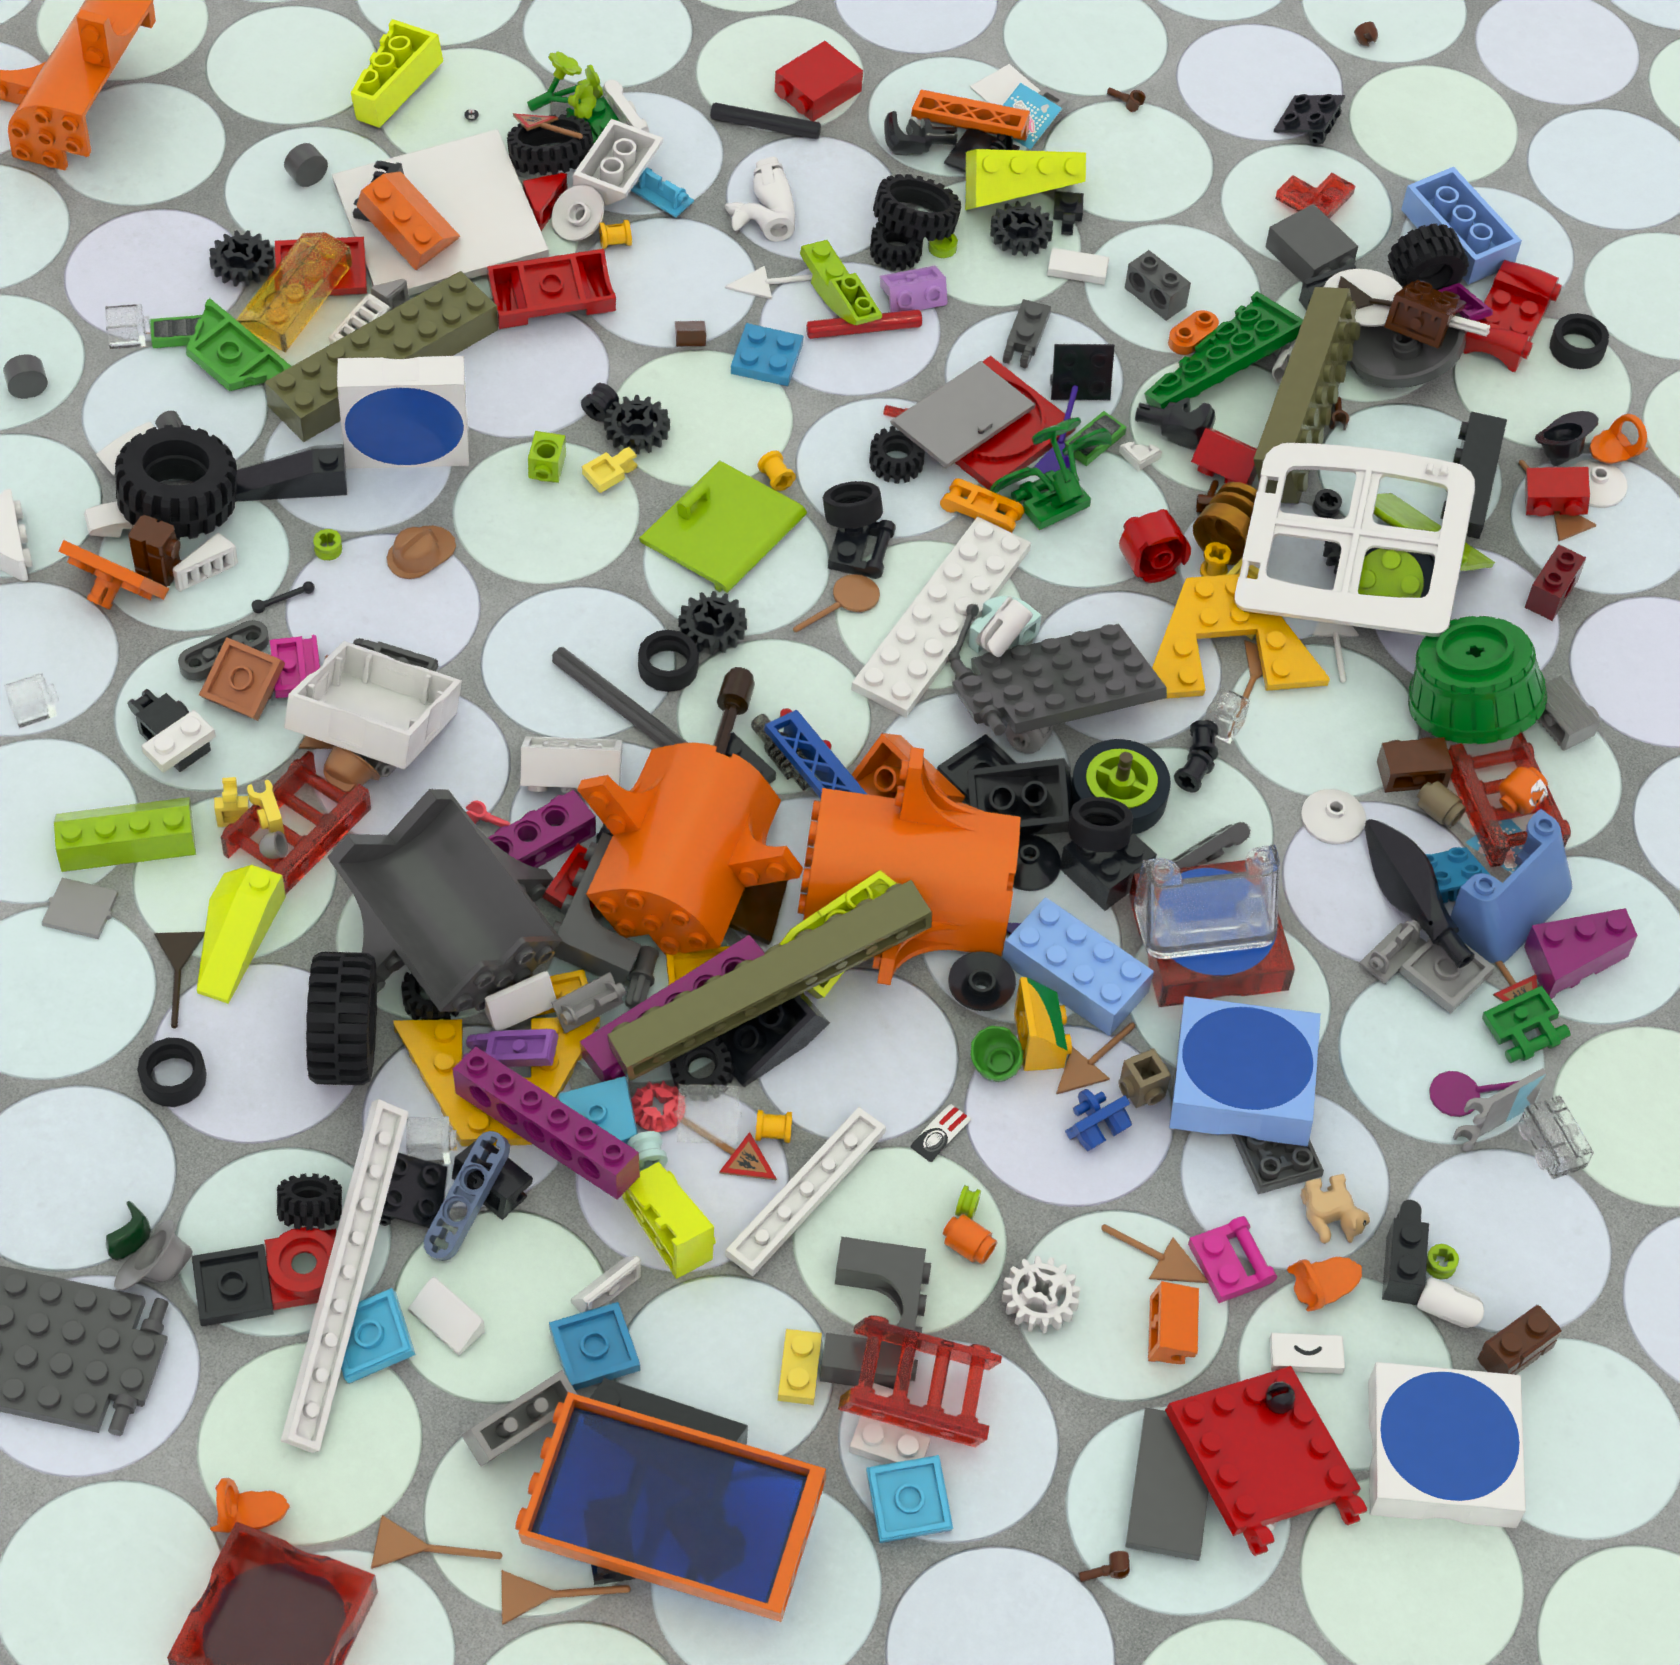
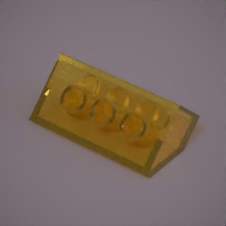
M326 232L302 233L236 320L252 334L286 352L352 266L350 246Z

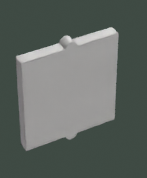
M62 877L54 896L48 899L50 905L42 920V925L99 939L107 919L112 918L111 910L118 897V891Z

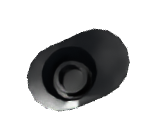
M1577 411L1562 415L1536 434L1535 440L1537 443L1542 444L1544 453L1550 458L1551 464L1558 467L1570 459L1579 457L1583 453L1585 438L1596 428L1599 418L1596 414L1589 411Z

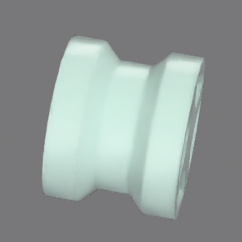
M641 1132L631 1137L627 1142L628 1146L639 1152L640 1171L657 1162H660L663 1167L667 1164L668 1158L666 1152L661 1150L663 1141L659 1132Z

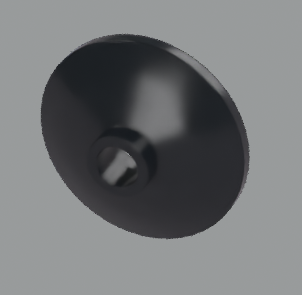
M1024 834L1019 836L1014 888L1024 891L1041 890L1051 885L1057 879L1061 868V858L1052 843L1037 835Z
M979 951L960 957L952 965L948 984L953 997L963 1006L976 1011H991L1002 1007L1011 999L1015 991L1016 977L1012 967L1003 958L993 953ZM978 985H983V986H985L986 988H985V989H980V988H977L976 986H978Z

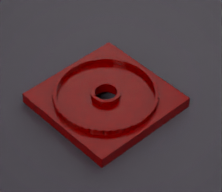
M989 356L982 362L1035 403V408L955 462L956 465L988 490L1001 477L1028 467L1052 448L1050 439L1040 444H1033L1032 437L1037 432L1064 421L1065 417L1064 412L992 356ZM1076 428L1067 432L1066 437L1072 434L1076 430Z

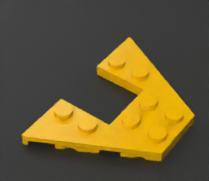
M1240 574L1185 579L1152 667L1167 687V698L1165 699L1204 696L1206 689L1197 639L1256 635L1266 691L1328 686L1330 678L1281 616L1246 612L1236 606L1235 591Z
M558 1017L531 1018V1029H553L559 1037L553 1065L531 1066V1077H526L525 1079L557 1098L560 1091L564 1090L571 1078L575 1065L582 1059L580 1041L594 1033L596 1029H599L600 1017H596L567 1033H564ZM462 1019L393 1020L395 1033L399 1035L409 1053L411 1061L417 1066L422 1080L438 1102L443 1116L453 1128L454 1135L461 1146H470L481 1134L488 1131L501 1134L508 1140L510 1145H532V1143L455 1093L453 1068L463 1057Z

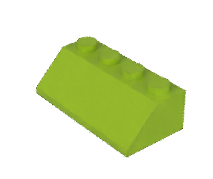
M190 797L56 814L54 819L55 846L61 872L196 855Z

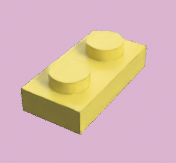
M786 1329L778 1401L814 1405L822 1333Z

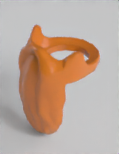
M1633 414L1620 416L1612 423L1608 430H1604L1599 435L1593 437L1589 448L1591 456L1600 462L1613 464L1642 454L1648 450V447H1645L1647 443L1645 425L1641 419ZM1626 421L1632 422L1638 429L1639 437L1634 445L1621 432L1622 425Z
M1332 1257L1312 1264L1309 1260L1302 1259L1287 1268L1288 1273L1296 1277L1294 1291L1298 1300L1308 1305L1306 1308L1308 1312L1321 1309L1325 1305L1333 1303L1350 1293L1362 1277V1266L1350 1258Z
M222 1478L215 1488L217 1491L218 1525L211 1527L210 1530L222 1533H241L263 1529L280 1521L286 1515L290 1505L283 1495L274 1491H247L239 1493L236 1483L231 1478Z

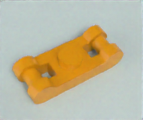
M959 478L953 480L949 487L950 492L946 493L940 501L941 507L947 512L957 511L974 519L978 516L1011 533L1016 527L1015 521L1020 520L1025 512V508L1019 502Z

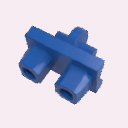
M1084 1089L1078 1093L1080 1104L1073 1107V1112L1077 1117L1084 1113L1088 1117L1065 1130V1133L1070 1140L1077 1137L1088 1152L1106 1141L1097 1126L1098 1123L1105 1121L1113 1136L1132 1126L1129 1115L1125 1110V1107L1130 1105V1102L1126 1095L1101 1109L1100 1104L1106 1101L1105 1094L1101 1091L1094 1095L1088 1089Z

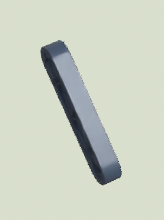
M494 1131L485 1132L478 1137L425 1235L423 1241L424 1249L431 1257L441 1261L449 1260L456 1255L509 1156L510 1144L501 1134ZM497 1140L496 1146L500 1148L499 1152L489 1155V1151L485 1149L488 1142L494 1144ZM478 1158L484 1162L486 1160V1163L492 1165L491 1169L488 1170L483 1165L476 1163ZM479 1170L484 1175V1182L480 1188L472 1190L467 1185V1178L471 1172ZM457 1202H463L467 1207V1214L463 1220L455 1222L450 1217L451 1207ZM445 1222L448 1225L457 1228L458 1231L456 1232V1234L449 1230L448 1234L446 1235L448 1229L442 1227L443 1223ZM437 1237L440 1239L445 1237V1241L449 1243L446 1250L441 1248L438 1250V1246L434 1244Z

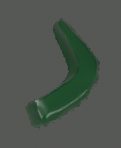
M130 1201L126 1202L132 1215L130 1222L106 1235L108 1255L115 1261L136 1252L150 1238L151 1229L148 1219Z

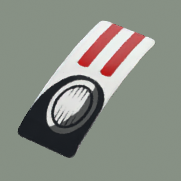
M950 1104L923 1130L912 1143L911 1148L929 1162H933L943 1148L971 1121V1118Z

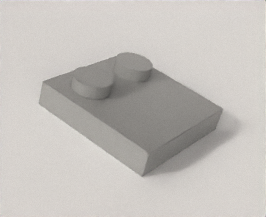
M1429 939L1401 965L1399 973L1451 1014L1493 974L1495 967L1466 945L1475 954V957L1468 965L1457 968L1440 945L1433 944L1431 939Z

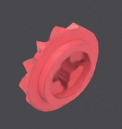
M664 1080L656 1084H652L649 1081L645 1087L637 1088L635 1095L631 1099L636 1123L648 1131L665 1132L671 1130L682 1121L685 1115V1097L678 1091L677 1086H669ZM654 1097L660 1103H665L663 1115H661L656 1107H651L653 1106Z

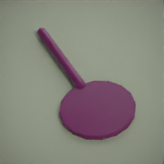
M1447 1071L1433 1079L1429 1088V1094L1433 1105L1439 1111L1449 1116L1462 1117L1471 1114L1475 1110L1471 1109L1467 1113L1464 1112L1466 1103L1470 1099L1480 1098V1093L1504 1090L1518 1081L1477 1086L1476 1082L1468 1075L1458 1071Z

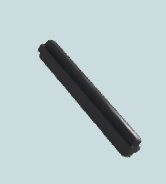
M717 102L713 103L710 116L714 120L811 139H818L821 133V124L815 121Z

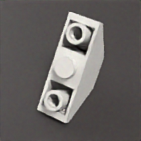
M6 489L0 494V570L21 581L29 580L27 567H32L33 565L29 548L23 549L22 543H28L25 525H18V520L24 519L20 500H13L11 489Z

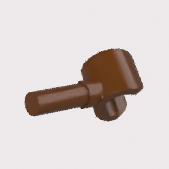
M1111 87L1107 90V94L1126 102V108L1131 112L1137 111L1139 106L1143 105L1146 98L1145 94L1140 90H1133L1130 95Z
M1338 397L1337 403L1334 404L1335 411L1332 414L1329 428L1334 429L1335 421H1339L1344 426L1343 430H1346L1349 415L1342 410L1341 397Z
M1212 481L1207 495L1198 494L1196 512L1202 513L1205 507L1209 505L1215 496L1219 481Z
M1126 1551L1110 1553L1109 1565L1079 1572L1080 1581L1083 1582L1109 1575L1115 1579L1125 1578L1130 1572L1129 1554Z

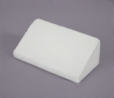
M543 971L485 998V1013L495 1031H502L553 1008L551 1002L556 1000L549 973Z
M638 1256L621 1259L571 1299V1303L580 1313L605 1306L641 1277V1259Z
M432 1277L426 1283L408 1308L411 1314L458 1356L485 1332L483 1319L436 1277Z

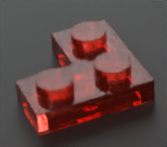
M1331 173L1317 188L1292 175L1277 190L1275 199L1298 212L1314 204L1330 219L1354 194L1356 186L1334 173Z

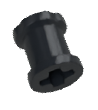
M1210 720L1193 722L1190 725L1193 745L1190 747L1189 753L1192 750H1201L1207 753L1212 758V761L1218 757V748L1215 746L1218 725Z
M1201 750L1190 751L1185 766L1178 769L1174 774V780L1177 785L1187 792H1197L1201 788V780L1205 774H1209L1214 769L1215 764L1212 758Z

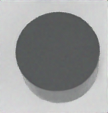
M303 143L294 147L288 153L284 161V168L298 185L309 187L324 177L328 168V162L314 145Z
M29 354L18 355L11 358L4 365L3 373L7 388L14 397L21 399L32 398L40 395L46 389L48 381L43 363L38 357Z

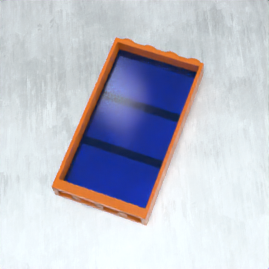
M568 1392L565 1402H558L552 1421L553 1424H556L552 1438L546 1437L543 1443L540 1458L544 1459L540 1473L534 1472L531 1477L528 1494L532 1496L527 1509L522 1507L517 1517L515 1529L519 1530L518 1534L521 1543L782 1622L827 1479L826 1468Z

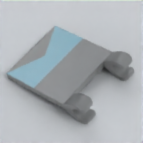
M1542 1068L1489 1098L1470 1099L1466 1103L1464 1112L1467 1113L1469 1110L1475 1109L1480 1114H1477L1473 1119L1475 1125H1463L1456 1129L1453 1136L1454 1140L1460 1136H1464L1469 1140L1463 1144L1462 1150L1464 1152L1472 1150L1478 1137L1532 1108L1547 1072Z

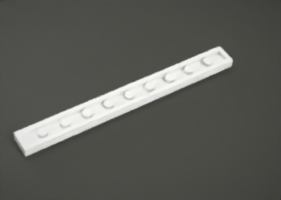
M380 1099L371 1103L281 1437V1442L311 1453L320 1451L409 1113Z

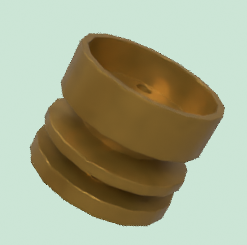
M1229 482L1222 485L1209 505L1205 507L1193 524L1194 538L1203 551L1212 542H1219L1230 548L1232 553L1227 565H1236L1243 557L1257 493L1255 488L1241 482Z

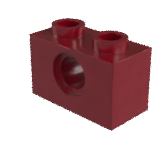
M1558 544L1532 584L1524 608L1553 621L1578 582L1586 557Z

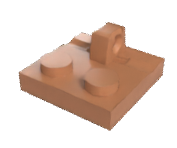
M226 637L199 696L258 721L268 699H271L275 690L274 686L283 670L285 662Z

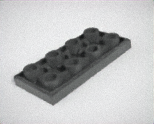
M1231 1134L1258 1194L1316 1179L1323 1175L1324 1170L1310 1139L1307 1147L1262 1141L1248 1136Z
M1145 1407L1125 1547L1199 1561L1209 1491L1167 1413L1164 1410Z

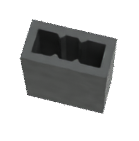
M1314 204L1270 226L1265 246L1302 283L1303 280L1352 263L1355 264L1358 245Z

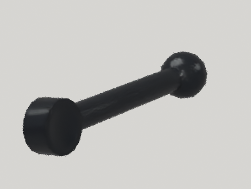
M307 581L302 587L268 600L253 601L252 609L255 613H262L267 606L304 592L312 593L315 586L312 582Z

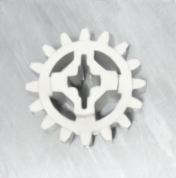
M1035 1256L1034 1264L1030 1265L1026 1259H1022L1020 1269L1014 1266L1010 1268V1278L1005 1277L1003 1289L1005 1290L1002 1294V1302L1008 1303L1006 1306L1007 1315L1017 1314L1015 1319L1016 1325L1025 1321L1028 1323V1331L1031 1332L1035 1325H1038L1042 1333H1046L1048 1325L1052 1324L1056 1330H1060L1062 1320L1066 1322L1072 1320V1311H1077L1079 1305L1077 1298H1079L1080 1287L1074 1286L1075 1274L1065 1275L1066 1264H1062L1057 1268L1054 1266V1258L1050 1257L1047 1264L1042 1263L1040 1256ZM1024 1282L1025 1286L1021 1294H1018L1017 1289ZM1064 1294V1302L1058 1307V1300Z

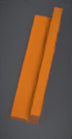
M922 89L912 107L911 116L917 117L920 120L922 118H929L930 122L965 129L973 128L985 133L1003 134L1025 141L1029 134L1030 111Z

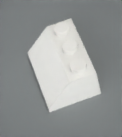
M611 119L573 173V186L587 185L594 188L601 195L604 206L626 198L662 145L663 138Z
M525 736L521 746L520 786H528V790L534 792L547 791L548 787H561V792L568 793L574 790L578 793L577 789L581 780L609 775L620 786L622 740Z

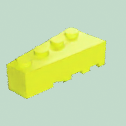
M391 19L388 25L389 31L381 37L377 53H372L368 69L362 71L351 91L356 120L380 128L443 62L438 34Z

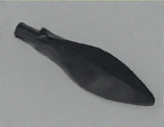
M1366 820L1365 833L1375 877L1384 896L1400 912L1412 920H1416L1427 933L1432 943L1440 945L1457 968L1468 965L1474 959L1475 954L1470 951L1457 934L1459 928L1453 922L1445 907L1435 872L1425 853L1412 839L1393 827L1378 820Z

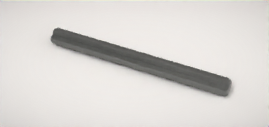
M559 647L557 651H554L552 662L659 745L664 747L688 743L566 648Z

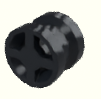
M597 383L592 388L591 394H587L581 400V406L590 418L601 422L606 418V410H613V402L619 403V397L609 385Z

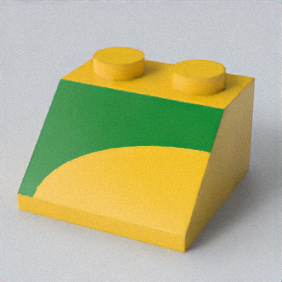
M1020 977L1014 1016L1018 1040L1024 1050L1023 1070L1064 1068L1067 1055L1072 1053L1071 1036L1064 1033L1063 1027L1067 1023L1065 1005H1059L1056 991L1028 977Z

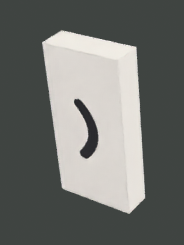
M1271 1333V1371L1291 1366L1294 1372L1343 1374L1345 1369L1343 1336Z

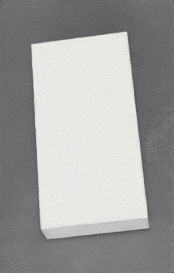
M1052 248L1047 276L1105 285L1109 257Z

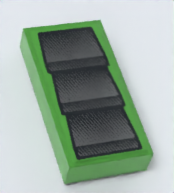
M202 315L150 319L152 347L187 346L191 336L195 333L198 319H201Z
M1105 411L1065 442V447L1089 432L1100 428L1109 430L1112 439L1111 445H1095L1074 452V458L1085 466L1089 465L1126 434L1127 427Z

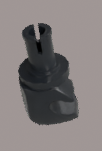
M896 111L888 113L885 117V141L893 154H922L923 152L927 153L932 144H957L958 134H955L957 127H932L929 118H922L919 126L913 119H909L906 126L908 135H906L898 125Z
M1185 398L1177 403L1170 401L1165 409L1139 403L1135 414L1136 422L1140 421L1160 426L1162 436L1167 437L1168 441L1193 450L1197 448L1205 428H1213L1216 420L1215 410L1210 404L1202 403L1197 409L1191 411L1190 398Z

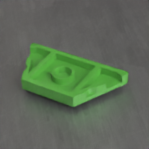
M209 298L206 301L202 317L198 319L195 333L191 336L186 347V355L227 390L232 391L265 383L270 378L292 367L212 299Z

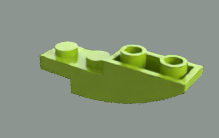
M828 240L801 246L800 255L813 274L811 284L833 312L853 325L882 318V313L856 273H848Z

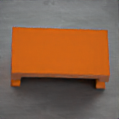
M1161 1281L1151 1294L1148 1361L1185 1364V1357H1195L1197 1355L1199 1288Z

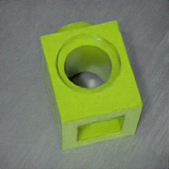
M535 431L528 455V477L530 479L559 483L566 457L565 435Z

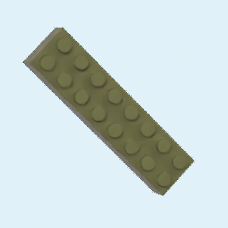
M459 271L265 381L268 407L305 442L341 421L337 390L338 358L383 357L389 359H410L416 357L454 356L498 330L497 305L462 271Z
M1314 288L1253 459L1259 482L1263 461L1266 454L1273 447L1282 443L1323 444V431L1325 426L1330 424L1332 405L1338 401L1339 384L1345 380L1347 361L1352 360L1354 341L1360 337V323L1356 322L1355 319L1356 302L1351 299L1350 288ZM1292 470L1287 474L1281 503H1299L1302 492H1306L1308 488V474L1310 470ZM1268 480L1265 493L1275 494L1278 481Z

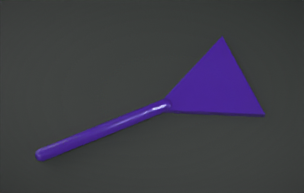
M1077 386L1072 387L1064 420L1071 418L1078 391ZM1066 433L1059 436L1057 443L1066 468L1070 469L1068 455L1064 456L1062 450L1065 448ZM1053 447L1033 468L1037 467L1043 474L1050 470L1054 472L1060 470Z

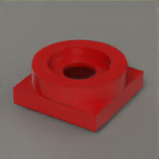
M306 1227L294 1228L283 1233L278 1238L264 1240L274 1310L318 1303L337 1233L336 1228L323 1231L317 1228H313V1230H306ZM301 1253L312 1254L317 1261L315 1268L306 1274L297 1273L291 1265L294 1257Z

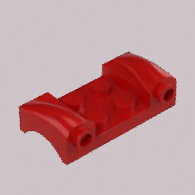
M604 249L487 266V280L492 301L497 305L499 329L528 325V318L585 309L586 315L616 311V295L610 283Z
M1504 260L1484 301L1493 310V314L1476 321L1490 325V332L1487 337L1467 332L1463 353L1483 352L1493 355L1501 360L1510 371L1516 372L1522 358L1527 360L1533 347L1531 340L1551 300L1556 302L1560 294L1562 285L1558 284L1559 277L1538 268Z

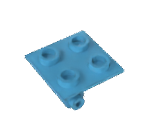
M1454 847L1449 849V851L1425 854L1435 872L1444 903H1448V899L1450 902H1455L1461 886L1475 874H1489L1467 847Z

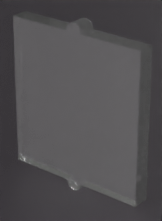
M679 1084L678 1110L674 1112V1115L678 1117L677 1142L738 1144L739 1118L742 1117V1113L739 1111L740 1086Z

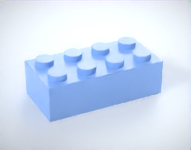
M1454 166L1407 186L1401 210L1417 228L1437 223L1438 226L1444 224L1448 228L1454 229L1468 258V272L1462 277L1468 285L1497 273L1504 260L1516 262L1522 240Z
M1046 897L1005 940L1002 957L1014 971L1023 977H1028L1056 991L1059 1002L1108 1036L1117 1029L1149 993L1154 973L1145 964Z

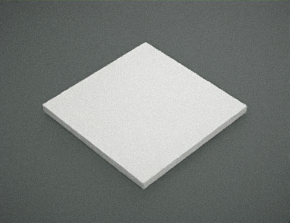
M498 129L382 160L394 164L396 162L402 163L404 176L460 235L459 239L418 270H415L371 222L353 218L352 212L357 208L353 203L355 199L359 198L361 190L371 183L375 171H382L384 173L386 171L375 168V163L332 174L334 185L354 237L364 236L366 269L373 286L405 279L407 281L408 295L411 296L426 291L459 271H462L471 279L486 275L487 266L550 257L549 249Z

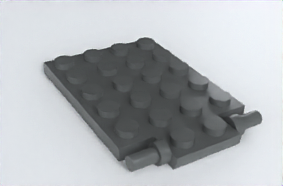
M1108 624L1098 629L1085 632L1078 631L1072 635L1055 639L1048 638L1042 642L1030 645H1018L1006 650L1001 657H996L988 652L983 656L971 658L972 670L965 667L960 659H955L950 664L951 669L955 673V681H952L953 689L977 724L984 723L986 726H989L994 734L998 736L1006 731L1001 718H1005L1014 733L1019 734L1167 698V687L1120 624Z
M0 1266V1412L99 1433L109 1403L113 1400L115 1412L108 1432L121 1436L129 1415L135 1412L136 1406L143 1407L145 1405L168 1337L162 1335L164 1330L162 1321L169 1305L168 1301L156 1298L148 1319L143 1320L142 1326L138 1330L136 1328L146 1303L144 1296Z

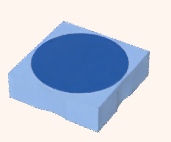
M1184 996L1169 1128L1217 1135L1237 1134L1262 1141L1308 1147L1314 1115L1321 1014Z

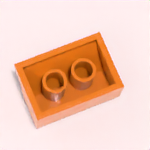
M401 171L382 174L360 192L357 202L358 209L415 270H418L460 237Z
M882 733L851 775L868 795L896 799L897 787H904L905 780L899 779L902 759L909 760L910 748L913 746L901 735ZM924 758L925 769L933 785L955 803L957 801L962 802L965 796Z

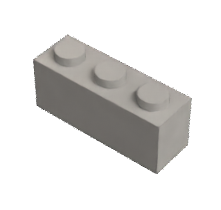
M563 1370L473 1426L461 1436L479 1465L483 1466L553 1421V1415L558 1402L564 1403L568 1392L577 1393Z

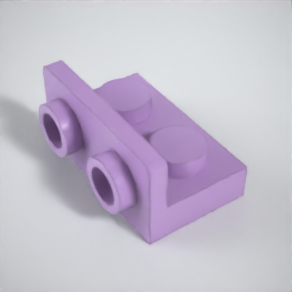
M936 266L880 276V287L889 296L890 312L923 310L944 306L948 303L946 277Z

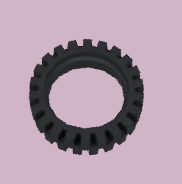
M563 114L558 117V120L548 123L581 133L583 135L582 139H577L541 127L527 131L520 123L517 124L518 127H513L511 132L507 134L509 157L516 170L520 169V172L523 173L529 171L531 175H535L537 172L540 175H547V172L555 175L558 174V171L566 173L570 171L569 168L577 169L594 145L591 126L582 118L577 119V116L572 115L567 118V115ZM550 143H562V144L554 145V146H546V147H541V146H540V145L550 144Z
M896 174L895 177L891 175L887 179L884 178L879 184L873 211L874 216L878 218L881 224L885 223V227L889 230L894 228V232L899 235L903 232L906 233L905 237L912 238V236H916L917 240L923 241L924 237L928 241H934L935 238L943 240L944 237H950L955 231L961 211V201L958 200L959 197L953 194L951 189H944L945 185L941 183L934 184L935 180L928 179L925 181L922 176L913 178L911 174H906L905 177L901 174ZM900 202L917 204L930 209L934 213L918 211Z

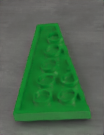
M1256 291L1251 296L1252 302L1246 307L1241 305L1235 310V317L1231 321L1222 322L1195 347V354L1190 358L1185 356L1178 362L1179 368L1174 373H1166L1144 393L1146 402L1151 406L1165 409L1170 401L1177 403L1185 398H1193L1200 395L1204 390L1223 382L1227 377L1248 368L1250 364L1271 355L1275 350L1294 341L1298 336L1303 319Z

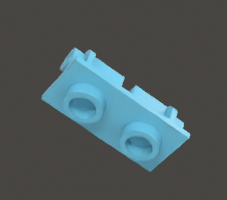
M645 168L639 177V182L631 189L635 194L675 218L694 202V199L689 197L684 188H679L667 180L663 182L662 177L652 172L650 168Z

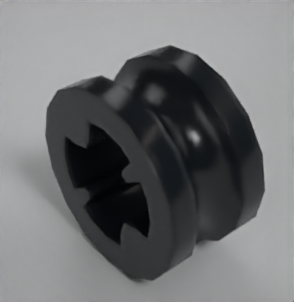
M1331 489L1320 490L1315 496L1312 510L1319 517L1333 518L1339 512L1342 498L1336 491Z

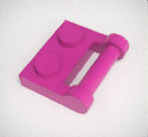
M1245 1216L1237 1217L1226 1225L1189 1238L1188 1245L1205 1278L1209 1281L1208 1284L1218 1303L1270 1285L1277 1279L1273 1267L1267 1265L1249 1232L1251 1227ZM1237 1237L1255 1274L1247 1276L1229 1242L1230 1239Z

